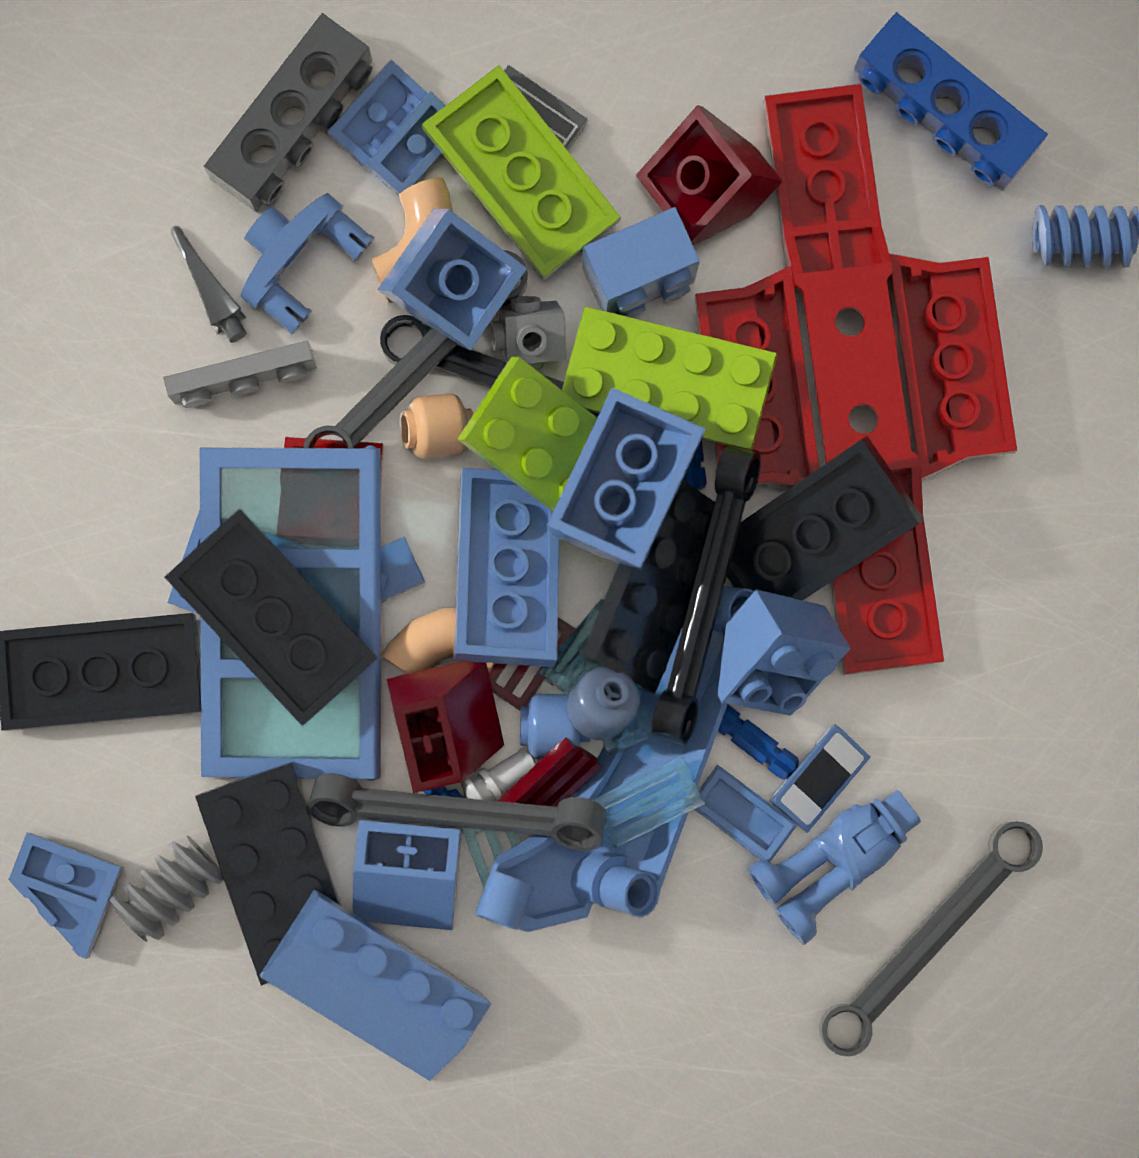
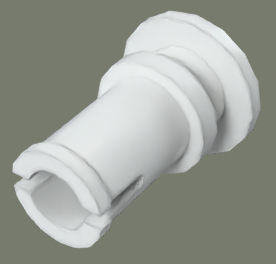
M522 747L518 752L488 771L485 768L478 770V777L472 781L466 778L460 784L466 798L498 801L536 764L528 751Z

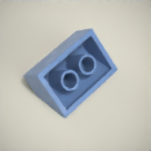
M611 388L547 524L551 534L597 556L641 569L705 433V428Z

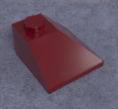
M699 105L691 111L636 174V177L663 212L676 207L693 246L752 216L783 182L753 144L703 106Z

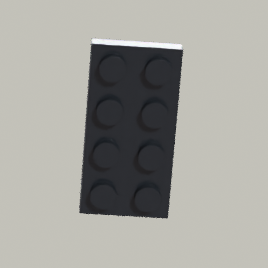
M866 436L741 522L727 578L733 587L753 591L760 590L804 600L924 521V519L869 437Z
M682 480L641 569L619 563L581 656L600 667L608 668L617 673L623 672L633 680L636 687L642 691L656 693L684 625L715 501Z
M241 508L164 577L302 727L378 658Z
M194 613L0 631L1 731L201 713V678L196 616Z
M292 761L195 795L261 986L269 982L262 979L259 975L314 889L341 905Z

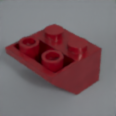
M460 661L387 679L413 794L463 782L504 746L486 662Z

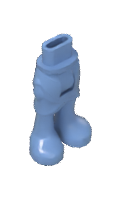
M896 790L882 802L874 799L870 804H856L841 812L827 831L812 839L810 845L789 859L778 864L760 860L748 867L747 872L767 902L774 905L796 884L825 862L829 861L836 866L811 886L786 900L775 909V913L783 924L804 946L817 934L815 920L817 914L844 890L849 888L853 891L864 879L883 867L899 850L900 844L907 841L905 834L921 823V820L905 797Z

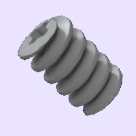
M188 835L187 838L190 845L187 848L174 841L169 844L175 856L173 861L160 855L155 857L160 870L158 875L145 869L140 871L145 887L141 889L129 882L125 885L130 898L127 903L114 896L109 899L112 907L126 925L146 942L145 934L157 940L164 936V929L160 920L172 926L179 922L175 906L186 912H190L194 908L190 892L201 898L209 895L205 878L216 884L224 881L217 864Z

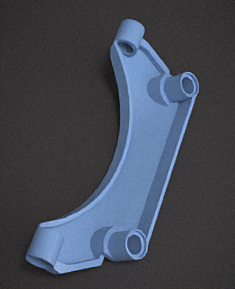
M724 586L696 695L698 699V716L695 728L687 744L682 746L652 736L654 710L661 694L668 687L682 629L656 693L653 694L638 689L640 703L636 716L620 734L606 739L597 758L602 768L577 790L573 796L593 800L607 811V821L601 845L591 851H576L560 845L552 836H530L519 845L495 858L475 915L514 930L530 932L587 918L593 903L635 917H644L654 910L728 704L722 703L717 695L726 624L752 595L753 590Z

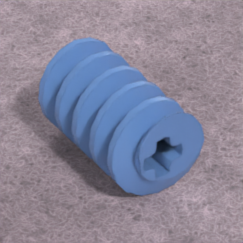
M1037 205L1033 220L1034 253H1041L1045 267H1051L1055 253L1061 254L1064 267L1071 266L1075 253H1080L1084 267H1090L1094 254H1100L1103 267H1110L1114 254L1120 255L1123 268L1130 267L1133 255L1138 247V206L1132 208L1129 216H1127L1123 206H1114L1109 217L1103 206H1094L1088 217L1085 207L1078 205L1073 208L1070 217H1068L1064 205H1056L1049 218L1045 206Z

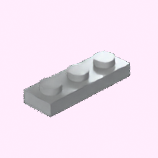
M308 340L165 376L163 379L167 395L173 403H182L184 408H192L210 403L212 401L211 395L229 390L232 396L255 392L260 389L259 383L278 378L281 384L302 380L308 376V370L316 369L317 366L313 350Z

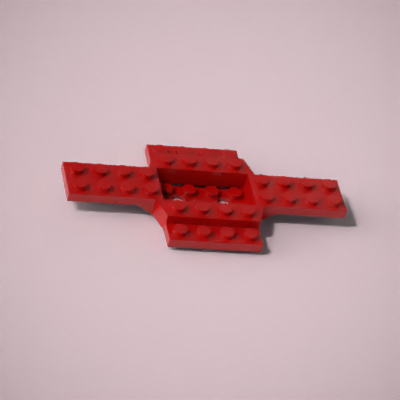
M861 84L766 95L763 102L772 166L783 181L776 188L787 268L743 288L696 293L694 299L699 334L777 353L778 357L753 451L758 452L761 456V470L757 486L768 485L770 488L787 491L819 469L794 289L800 290L803 294L826 463L859 440L868 436L924 519L922 481L952 468L966 459L1013 454L1017 451L989 257L938 263L889 253L881 224ZM844 309L858 311L863 317V330L854 336L842 334L835 324L836 315ZM868 406L875 411L878 423L872 432L859 433L851 427L849 415L855 407ZM714 443L718 466L720 457L727 446ZM922 521L831 582L836 624L851 648L841 659L844 675L944 662L925 523Z

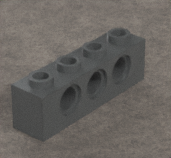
M321 13L205 163L204 168L209 178L255 212L258 211L263 203L270 205L282 191L285 184L282 178L293 164L299 167L310 155L314 147L312 139L322 126L328 129L338 119L343 110L341 102L352 88L355 91L359 90L369 78L373 69L370 65L372 57L369 46L324 13ZM326 69L335 74L333 80L328 85L315 86L310 83L311 76L318 70ZM298 107L305 111L304 118L297 124L288 125L280 121L284 111L289 108ZM269 145L276 149L274 157L266 163H256L251 160L252 153L259 146Z

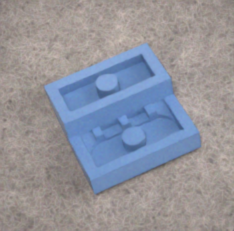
M391 59L328 129L326 134L370 173L399 195L402 191L414 185L441 154L439 149L423 131L422 123L446 105L431 91L427 93Z

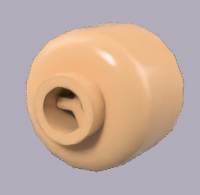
M452 393L414 397L410 401L408 409L402 410L400 414V432L404 447L412 449L419 459L461 455L466 446L457 439L473 416L472 409H465L460 398Z

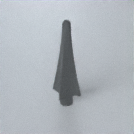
M178 226L172 227L171 235L191 272L210 325L214 327L216 334L223 331L230 343L241 340L247 334L240 320L246 318L241 311V307L207 268L182 229Z

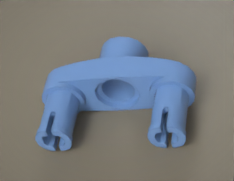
M329 193L317 198L291 221L276 208L270 206L256 220L244 237L262 255L250 273L240 297L255 309L260 306L284 326L291 335L300 327V322L287 311H290L301 322H304L312 310L306 308L278 284L280 282L278 277L315 234L321 235L324 233L350 255L354 261L363 254L362 251L366 250L375 238L342 212L343 205Z

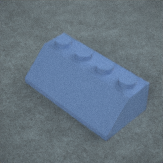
M315 889L259 975L270 984L429 1081L465 1047L491 1005L490 1001L478 990Z

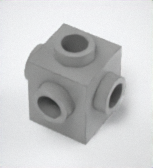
M519 296L511 299V304L500 307L498 310L499 321H491V338L494 351L500 350L506 363H508L511 357H520L536 370L544 366L543 362L566 360L564 311L557 301L541 302V299L536 296Z

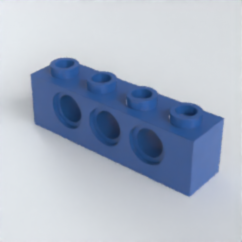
M895 12L858 57L854 70L859 74L858 79L866 89L876 95L883 93L897 104L895 109L903 119L910 124L918 125L920 123L934 134L933 140L939 148L951 156L956 154L961 156L972 165V173L988 186L993 187L997 185L1001 190H1004L1048 136L1038 125L898 12ZM901 67H912L920 74L921 81L907 83L900 78L897 70ZM949 97L956 102L959 111L954 114L943 113L938 109L935 99ZM977 127L990 129L995 135L996 143L991 145L980 143L975 138L973 129Z

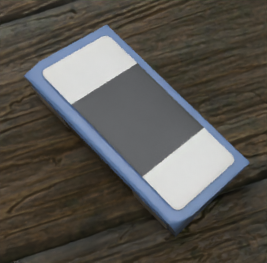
M833 724L769 801L808 833L871 756L838 725Z

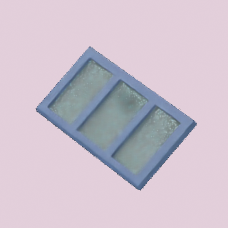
M371 445L365 448H200V544L241 508L378 656L368 668L302 727L200 617L201 777H248L292 761L297 778H317L327 773L341 774L351 779H366L368 781L381 778V449Z

